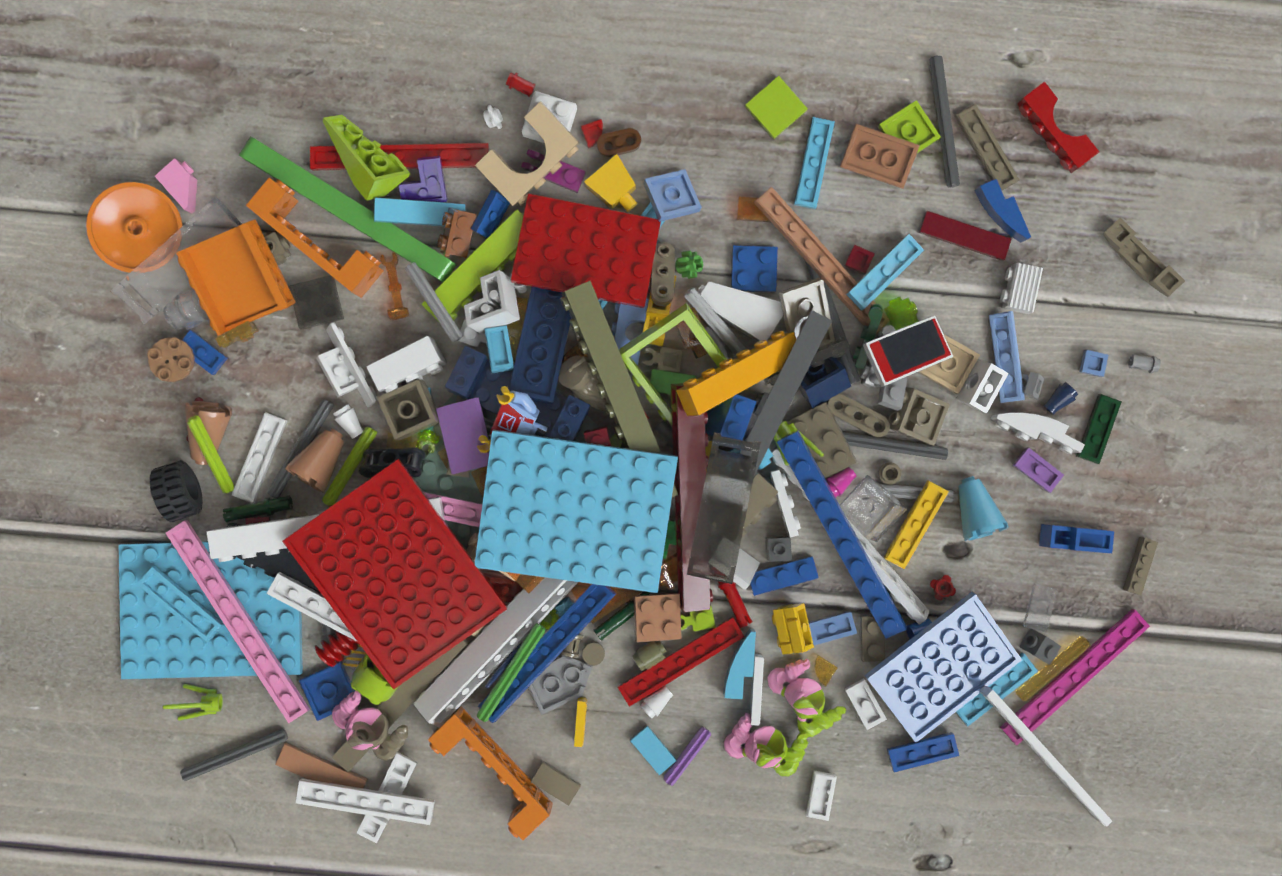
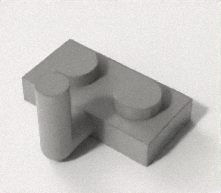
M874 372L869 376V380L880 385ZM907 377L881 387L878 404L897 411L902 409Z

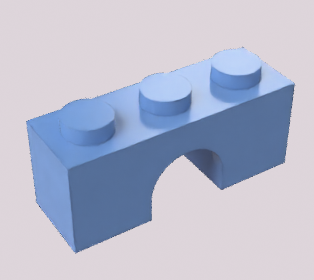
M646 299L645 308L616 303L615 313L618 314V320L613 322L611 332L615 336L618 349L630 342L625 334L630 324L635 322L645 323L648 299ZM640 350L631 356L637 366Z

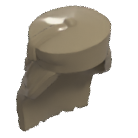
M573 356L567 359L560 368L558 377L560 383L569 388L571 393L579 400L590 404L595 409L606 412L605 405L608 404L605 397H601L596 387L598 380L596 375L592 376L588 369L587 363L590 362L588 357Z

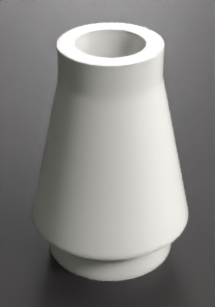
M349 404L333 413L336 418L334 420L352 439L363 433L354 408L351 409Z
M663 686L643 699L640 707L651 719L654 716L658 717L673 694L666 686Z

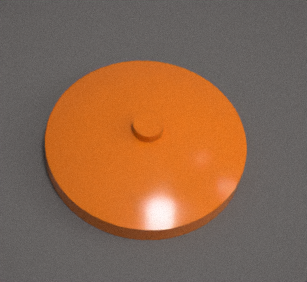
M126 182L109 187L94 200L87 215V235L92 248L105 263L120 271L147 273L157 270L166 265L176 255L182 242L183 223L177 207L166 194L147 184Z

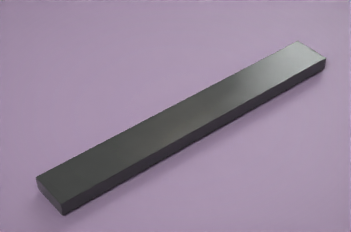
M813 310L810 311L729 473L730 476L748 485L751 484L832 322L829 318Z

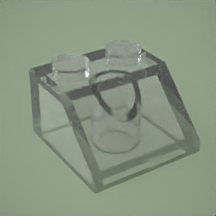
M866 475L840 504L846 518L865 538L878 542L907 510L892 493L869 475Z

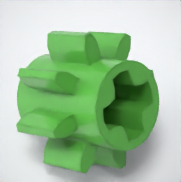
M691 250L681 252L682 257L677 258L675 263L677 272L682 274V278H697V272H701L703 269L701 256L697 255V252H691Z

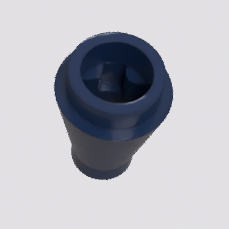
M1067 382L1062 385L1059 384L1044 407L1054 415L1057 411L1074 402L1078 393Z

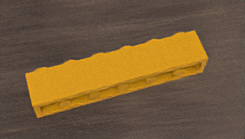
M776 332L771 335L772 339L755 343V348L752 350H743L736 354L737 358L733 360L730 358L720 362V367L717 369L705 370L701 373L702 377L685 381L683 383L684 386L676 391L686 415H701L781 370L796 341L794 332Z

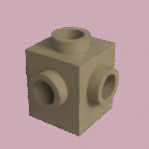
M276 232L263 234L277 264L281 265L286 262V258L291 256L289 251L291 246L288 240Z

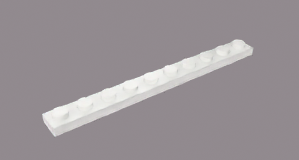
M776 447L772 452L774 455L773 461L777 466L785 470L789 480L799 486L804 497L809 501L790 465L786 466L784 464L779 449ZM846 516L884 586L889 589L893 599L901 603L906 609L907 615L912 620L915 619L920 625L927 619L929 614L927 607Z

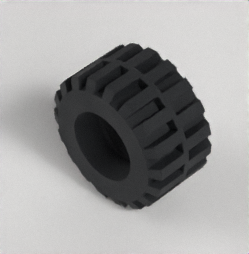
M183 460L154 468L151 471V495L158 511L168 522H175L201 512L203 504L201 487L194 471Z

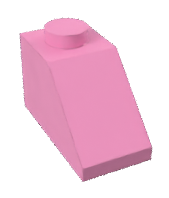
M174 158L155 177L180 206L192 214L195 212L197 179L192 174L194 170L187 162L181 163Z

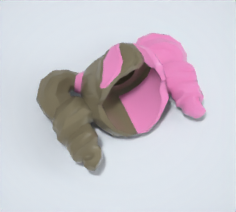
M358 691L350 693L332 710V718L339 728L345 729L347 742L353 749L362 751L373 749L378 759L384 761L392 759L408 737V726L401 725L392 734H388L389 724L386 716L379 709L373 707L358 710L361 694Z

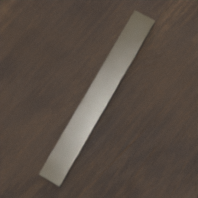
M464 639L402 683L389 700L382 702L376 708L386 716L389 728L467 645V640ZM346 741L332 758L349 772L368 750L353 749Z

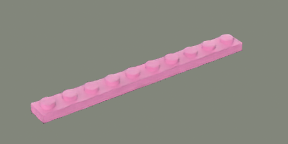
M184 520L166 532L171 543L288 724L309 711L308 705L214 560L210 558L209 552L188 520Z

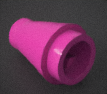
M847 467L826 479V482L836 498L837 496L841 497L857 476L850 467Z

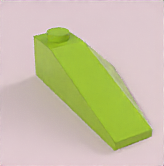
M341 114L323 118L322 121L354 186L366 201L386 196L409 177L410 172L394 154L388 155L381 150V144L375 140L371 142L363 136V130Z

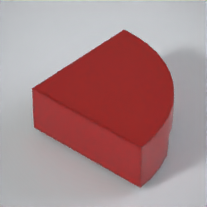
M602 119L581 126L588 149L597 144L599 137L603 133Z

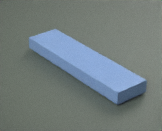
M1013 311L989 315L995 365L1009 373L999 390L1000 402L1025 400Z

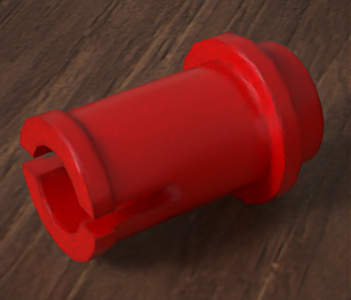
M511 72L506 81V85L509 86L510 90L513 88L528 97L532 95L536 86L535 83H531L518 76L517 72L515 74Z

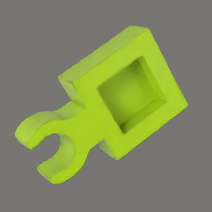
M711 604L710 610L692 611L689 616L681 614V618L685 621L684 625L681 626V630L686 629L690 625H692L693 631L715 628Z

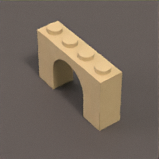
M541 101L524 117L540 134L546 146L545 159L537 170L527 174L519 173L512 169L495 150H490L475 165L513 206L518 203L520 206L527 201L528 193L533 188L538 190L546 182L544 177L549 172L552 174L557 172L562 167L560 162L566 156L570 159L579 150L576 146L580 142Z

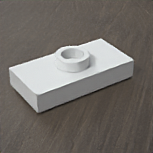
M813 771L806 817L829 821L837 778L836 774Z

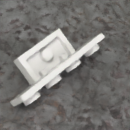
M334 322L330 323L326 331L335 349L318 355L316 359L337 398L358 389L366 406L369 408L376 402V393L371 386H368L364 370L356 364L354 360L355 354L351 347H347L343 331Z

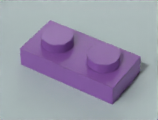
M1029 447L1025 448L1013 464L1015 468L1048 493L1052 492L1064 476V474Z

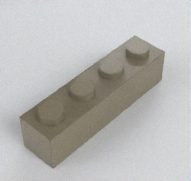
M1139 537L1123 587L1124 591L1142 595L1158 542Z

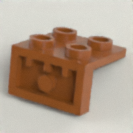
M449 208L448 212H444L442 225L445 228L443 235H439L437 247L440 248V252L445 257L455 255L467 258L473 232L471 228L476 218L475 213Z

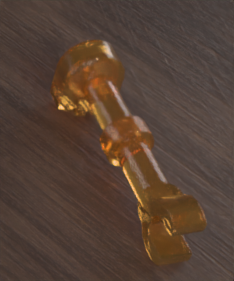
M393 252V260L391 262H386L384 255L380 256V261L386 267L390 283L388 289L392 293L394 308L387 310L390 320H398L410 315L408 308L403 307L400 293L402 286L398 282L396 265L399 259L396 253Z

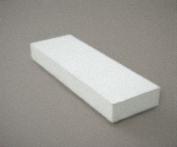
M754 654L750 697L751 725L757 726L760 724L764 666V658L761 654Z

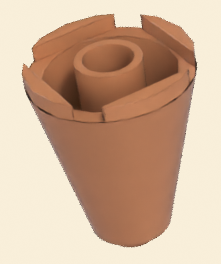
M193 401L192 406L186 403V423L188 418L198 415L218 451L232 416V408L226 405L225 409L218 408L219 403ZM187 424L191 459L195 460L196 464L208 465Z
M334 429L330 431L324 430L285 467V470L293 476L296 474L302 482L324 493L344 444V441L341 439L343 435Z

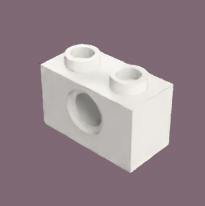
M977 360L956 399L973 409L987 413L1009 373L992 363Z

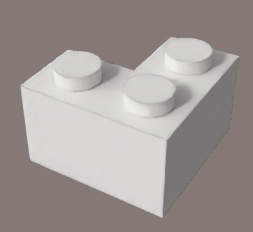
M500 270L481 277L483 298L464 305L467 326L483 334L486 328L504 326L520 320L514 283L511 282V278Z

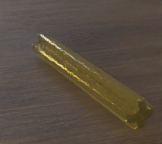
M1080 636L1055 657L1050 665L1047 664L1016 691L1017 696L1022 701H1027L1090 647L1089 641L1085 637Z

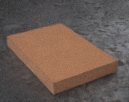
M855 124L840 168L904 189L920 145Z

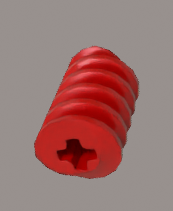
M335 630L337 637L335 638L331 634L328 635L330 643L322 640L321 645L323 648L321 649L315 645V651L325 664L334 667L337 661L341 662L344 659V655L349 656L351 650L356 651L359 648V643Z

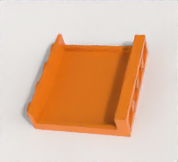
M256 219L176 252L179 265L185 270L189 278V284L195 290L199 298V304L208 315L210 326L216 331L218 336L278 310L286 309L296 303Z

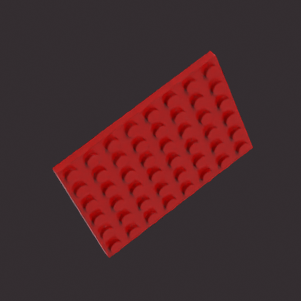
M399 459L282 541L393 690L507 610V606L480 569L475 566V562Z

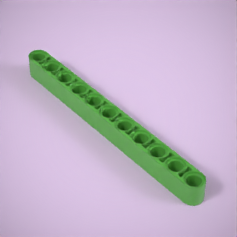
M250 136L239 153L240 157L273 178L279 179L289 188L410 263H416L420 269L439 281L444 282L455 268L456 264L392 223L374 222V212Z

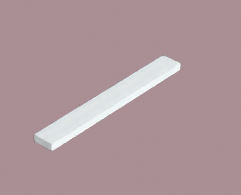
M986 685L981 688L980 693L1091 815L1102 825L1108 826L1112 820L996 692Z

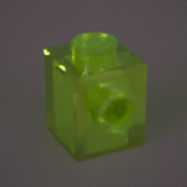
M900 296L888 301L889 306L884 308L887 317L890 319V325L896 331L919 322L916 315L918 313L917 307L913 301L910 302L909 297L902 300Z

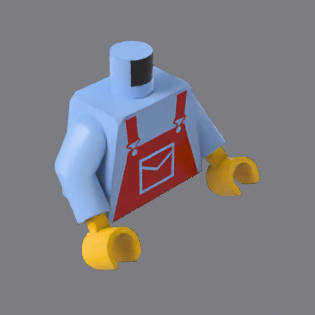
M506 386L501 387L504 395L497 394L496 396L502 405L489 436H492V430L544 437L548 427L536 422L540 411L536 408L529 395L522 392L509 391ZM481 435L478 440L485 444L477 445V448L480 452L487 453L490 451L491 438L488 439L485 435Z

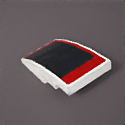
M936 316L904 327L863 345L881 387L953 357Z

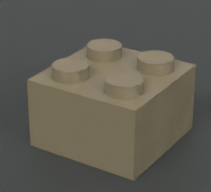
M415 380L377 397L395 440H403L439 424L436 406L423 380Z

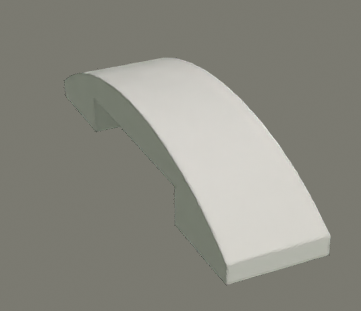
M397 752L378 791L402 795L417 762ZM365 815L357 834L377 843L389 818Z

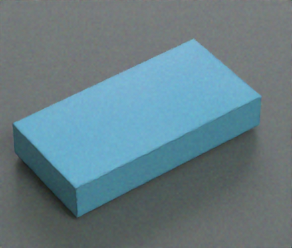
M507 325L486 328L485 335L492 373L513 370L514 364Z
M648 725L630 739L631 743L659 775L676 762V758Z

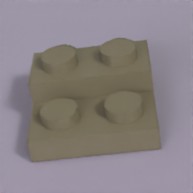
M906 387L902 409L892 412L889 417L890 429L934 446L950 404L915 388Z

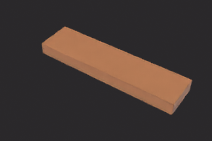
M289 743L284 744L275 764L308 780L363 789L368 780L354 772H347L344 768Z

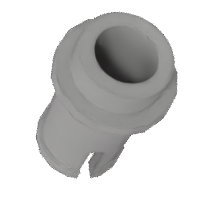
M1132 354L1128 365L1131 369L1147 370L1149 373L1159 371L1161 361L1156 356L1144 357Z

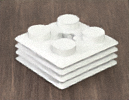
M535 91L527 114L541 101L570 131L577 112L576 103ZM525 119L522 128L523 137L544 143L540 134Z

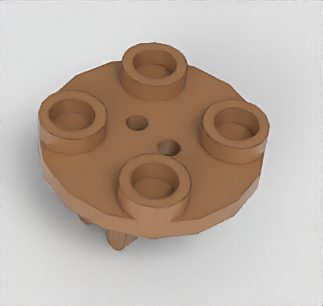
M168 337L161 339L147 352L150 370L162 381L177 382L183 380L194 367L195 357L193 350L186 342L179 338Z

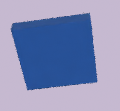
M342 661L338 662L334 667H326L299 680L317 721L332 715L333 708L340 704L350 693L355 692L351 687V681Z

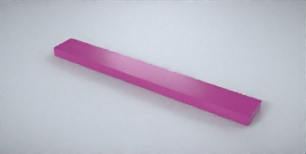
M1131 609L1015 713L1016 716L1033 732L1145 632L1150 625L1135 609ZM1007 721L1000 727L1016 746L1023 741Z

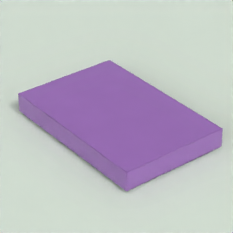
M479 398L436 408L451 473L457 474L488 466L489 452L482 453L477 448V445L485 444L478 440L481 435H485L488 438Z

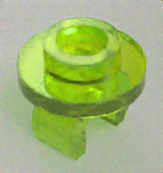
M423 430L417 433L416 438L418 441L416 448L422 450L424 445L429 444L428 451L433 453L435 450L434 444L439 442V437L436 436V433L431 430Z

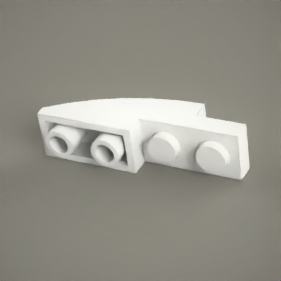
M1005 413L992 415L991 420L996 422L995 426L1005 431L1010 429L1016 432L1015 436L1023 441H1028V439L1036 440L1040 435V440L1048 444L1054 442L1060 446L1059 450L1070 455L1072 453H1081L1085 444L1065 434L1069 427L1068 425L1045 416L1029 413Z

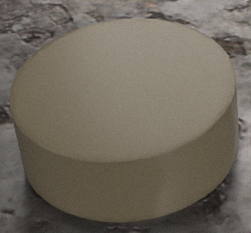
M591 642L584 647L582 656L587 664L595 666L603 661L605 650L601 644Z

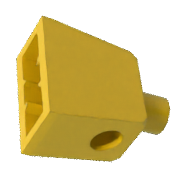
M617 154L584 181L585 187L611 209L621 204L629 212L638 204L630 195L636 190V185Z

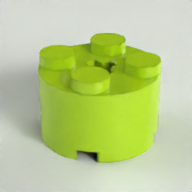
M365 654L353 672L350 684L354 690L368 698L372 704L379 705L381 702L389 700L397 688L393 690L369 656Z

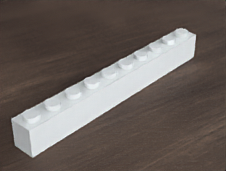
M442 497L429 498L431 504L445 521ZM319 514L207 531L210 558H218L219 562L233 560V556L242 555V559L256 557L257 552L265 551V555L280 553L279 549L287 548L282 542L285 538Z
M534 576L529 584L515 595L514 599L507 606V610L487 625L482 633L468 644L463 653L458 658H455L451 665L414 702L415 707L426 721L440 727L527 637L536 623L539 624L578 582Z

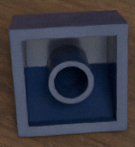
M824 346L817 350L799 386V390L813 409L852 386L846 369L829 348Z

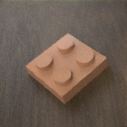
M679 593L634 596L636 642L681 639Z

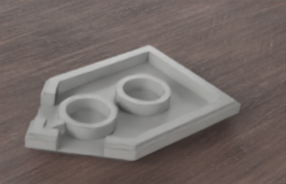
M564 655L555 658L529 686L541 715L581 697L593 666Z

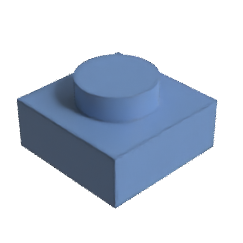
M1084 350L1079 372L1104 377L1109 355Z

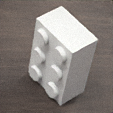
M426 336L366 367L378 391L388 393L415 380H423L422 376L431 373V375L439 373L443 370L442 366L447 363L436 341Z

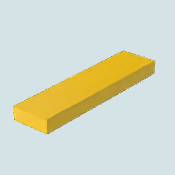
M927 480L888 548L884 559L905 569L946 498L948 490Z

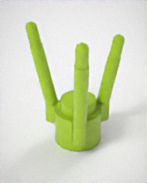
M784 421L780 424L773 439L777 444L778 440L798 429L793 423L788 424L787 421ZM799 431L804 442L822 457L824 453ZM777 444L784 464L786 466L789 465L779 445Z
M183 684V688L204 693L206 696H202L199 703L162 706L163 709L201 708L203 710L178 716L177 720L180 721L221 712L223 697L222 694H217V689H206Z

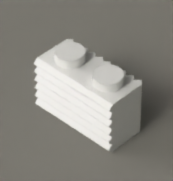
M1015 263L1008 267L1005 274V280L1008 281L1007 287L1003 289L1000 302L1003 303L1002 309L1025 314L1034 312L1043 270L1042 267Z

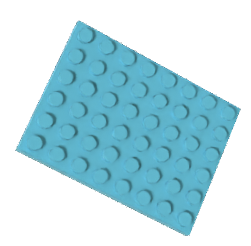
M492 430L475 566L481 569L658 593L678 456Z
M202 542L210 554L208 542ZM172 543L119 544L121 679L257 676L225 625L206 643L137 585L149 569L156 566L223 623ZM237 557L225 562H219L218 558L213 559L287 675L302 674V613L266 594L275 578L264 573L265 570L256 567L254 569L244 565V560Z

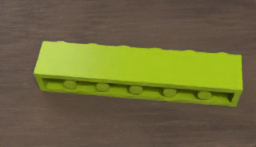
M518 210L504 221L434 291L453 321L458 316L456 313L462 307L464 308V305L473 302L474 299L472 297L477 292L482 293L481 277L498 270L503 272L505 270L504 265L509 260L512 262L515 260L523 215ZM424 301L421 305L438 321L427 302Z

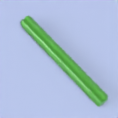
M536 623L478 711V719L483 722L488 721L545 633V628L542 625Z

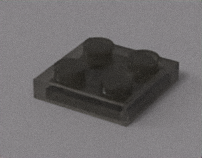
M331 275L289 285V289L296 302L293 304L300 330L344 319L335 279Z

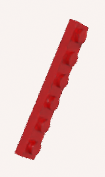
M732 616L666 656L664 660L650 669H645L620 684L618 689L630 707L745 636Z

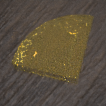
M817 655L814 665L815 673L819 681L826 687L838 667Z

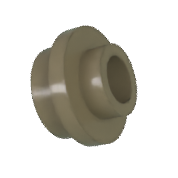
M888 462L880 467L878 475L883 483L892 485L900 480L901 470L897 464ZM888 469L893 471V476L891 478H888L886 476V471Z

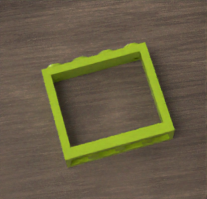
M687 303L619 349L626 369L629 368L633 374L631 377L638 387L642 386L644 388L648 401L651 404L655 403L657 405L661 418L664 421L668 420L671 425V409L631 356L684 320L715 364L720 367L719 363L727 360V358Z

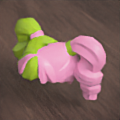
M800 659L795 661V663L786 664L785 668L773 669L768 676V686L773 693L784 696L793 707L797 715V727L800 733L806 732L808 737H814L823 729H829L833 726L834 722L842 719V714L846 712L845 707L836 706L834 709H829L823 713L825 696L820 684L813 679L798 677L805 670L809 669V659L804 661ZM788 682L787 687H784L783 684ZM812 718L811 722H806V719Z
M745 713L732 729V733L725 738L724 750L736 759L748 757L761 768H774L780 776L789 777L794 774L799 766V762L803 760L805 755L804 749L808 745L807 733H799L790 748L787 747L786 739L781 731L772 726H763L750 733L749 730L752 727L751 715Z

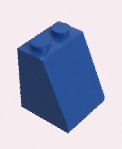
M736 394L706 411L708 421L705 424V433L733 445H741L757 401Z

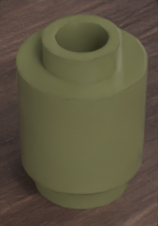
M650 641L637 649L636 654L632 655L641 671L664 660L666 658L664 653L667 650L661 641Z

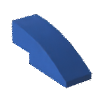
M997 179L985 183L974 190L988 215L1008 235L1020 243L1031 238L1014 196L1005 199Z
M1041 524L1039 546L1112 554L1114 531Z

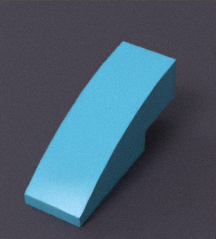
M754 629L747 631L744 635L745 637L741 639L734 651L725 677L724 698L743 699L744 677H753L756 631Z

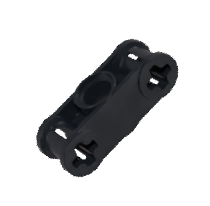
M414 447L406 449H366L363 453L364 462L359 468V473L366 478H372L399 459L412 477H419L422 474L421 464L426 454L423 450Z

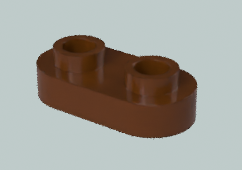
M633 128L605 133L599 137L597 148L604 157L631 153L640 147L641 135ZM632 138L634 143L629 145L626 143V140ZM607 143H611L613 145V147L609 150L605 149L604 147Z

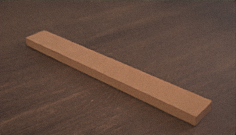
M771 186L754 204L819 277L823 279L861 324L869 326V310L871 305L876 303L872 301L861 311L846 295L857 282ZM884 312L877 333L890 321Z

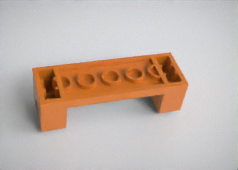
M268 178L246 206L349 291L362 298L384 272L379 267L381 262L367 251L361 253L359 250H356L344 266L333 258L328 260L330 255L314 243L310 245L313 241L284 219L298 203V200L293 197L295 192L279 179L275 182Z
M460 706L433 732L428 739L429 745L435 753H441L445 756L463 738L466 739L465 743L473 752L477 751L482 756L481 760L488 768L492 767L498 773L497 778L504 785L508 784L513 789V795L521 802L511 812L507 825L509 826L510 833L516 838L520 837L523 841L550 816L553 803L536 785L531 783V779L471 715Z

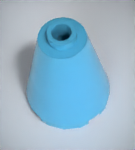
M974 476L961 480L962 484L958 486L964 541L992 535L996 529L999 532L1008 529L1007 521L981 480H975Z

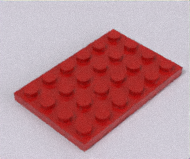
M528 193L511 282L564 292L591 281L598 300L645 308L661 222L654 218Z

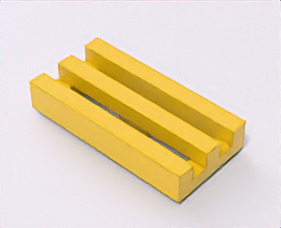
M579 697L577 701L574 747H582L584 744L587 699L584 697Z

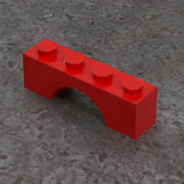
M1044 81L1023 97L1017 105L1019 106L1020 113L1033 124L1034 131L1045 139L1048 149L1059 157L1062 167L1073 173L1097 155L1099 150L1086 134L1070 136L1057 127L1053 111L1058 98Z

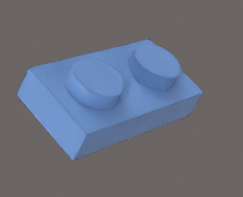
M851 611L809 622L813 645L857 634Z

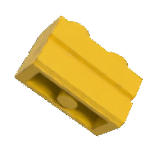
M804 603L784 605L773 610L772 622L777 628V645L781 648L782 654L803 653L814 648Z

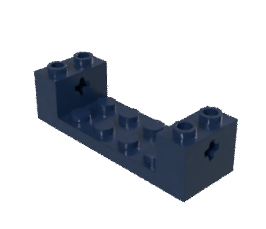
M465 346L445 388L448 392L465 400L479 398L482 408L498 415L502 404L499 403L496 395H504L501 391L503 386L509 389L513 372L492 373L490 361L486 355ZM557 392L555 393L553 404L532 400L540 411L536 422L548 427L544 437L575 441L590 410V404L571 395L567 398Z

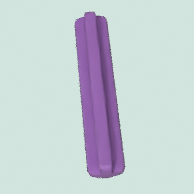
M705 727L699 729L676 762L665 774L664 781L667 784L673 786L710 738L711 732Z

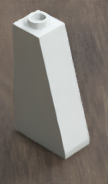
M708 282L706 286L701 285L698 289V293L723 321L756 342L768 340L783 316L781 302L713 282Z

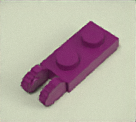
M530 149L526 153L530 158L541 161V165L546 156ZM561 161L562 167L554 174L549 172L544 177L548 182L578 193L586 171ZM523 162L521 168L529 172H534L538 169L528 162Z

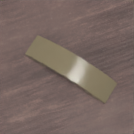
M1120 217L1103 235L1116 253L1136 274L1157 291L1169 297L1185 280L1170 265L1166 267L1134 236L1136 232Z

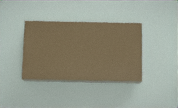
M544 761L531 780V783L568 806L581 787V784Z

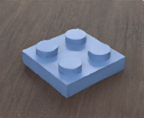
M685 169L646 178L643 182L659 222L697 213L702 208Z

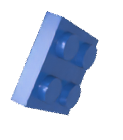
M733 245L731 288L745 292H776L778 247Z

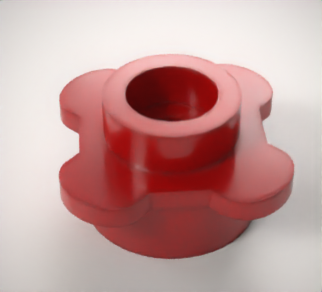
M943 575L941 579H933L930 582V587L935 592L934 597L939 601L943 600L944 597L954 596L956 593L949 575Z

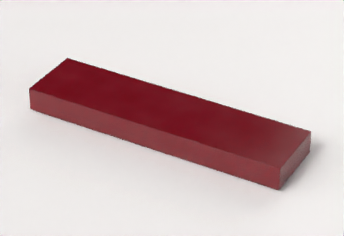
M930 211L925 212L919 230L920 234L1001 261L1005 260L1012 240L1011 238Z

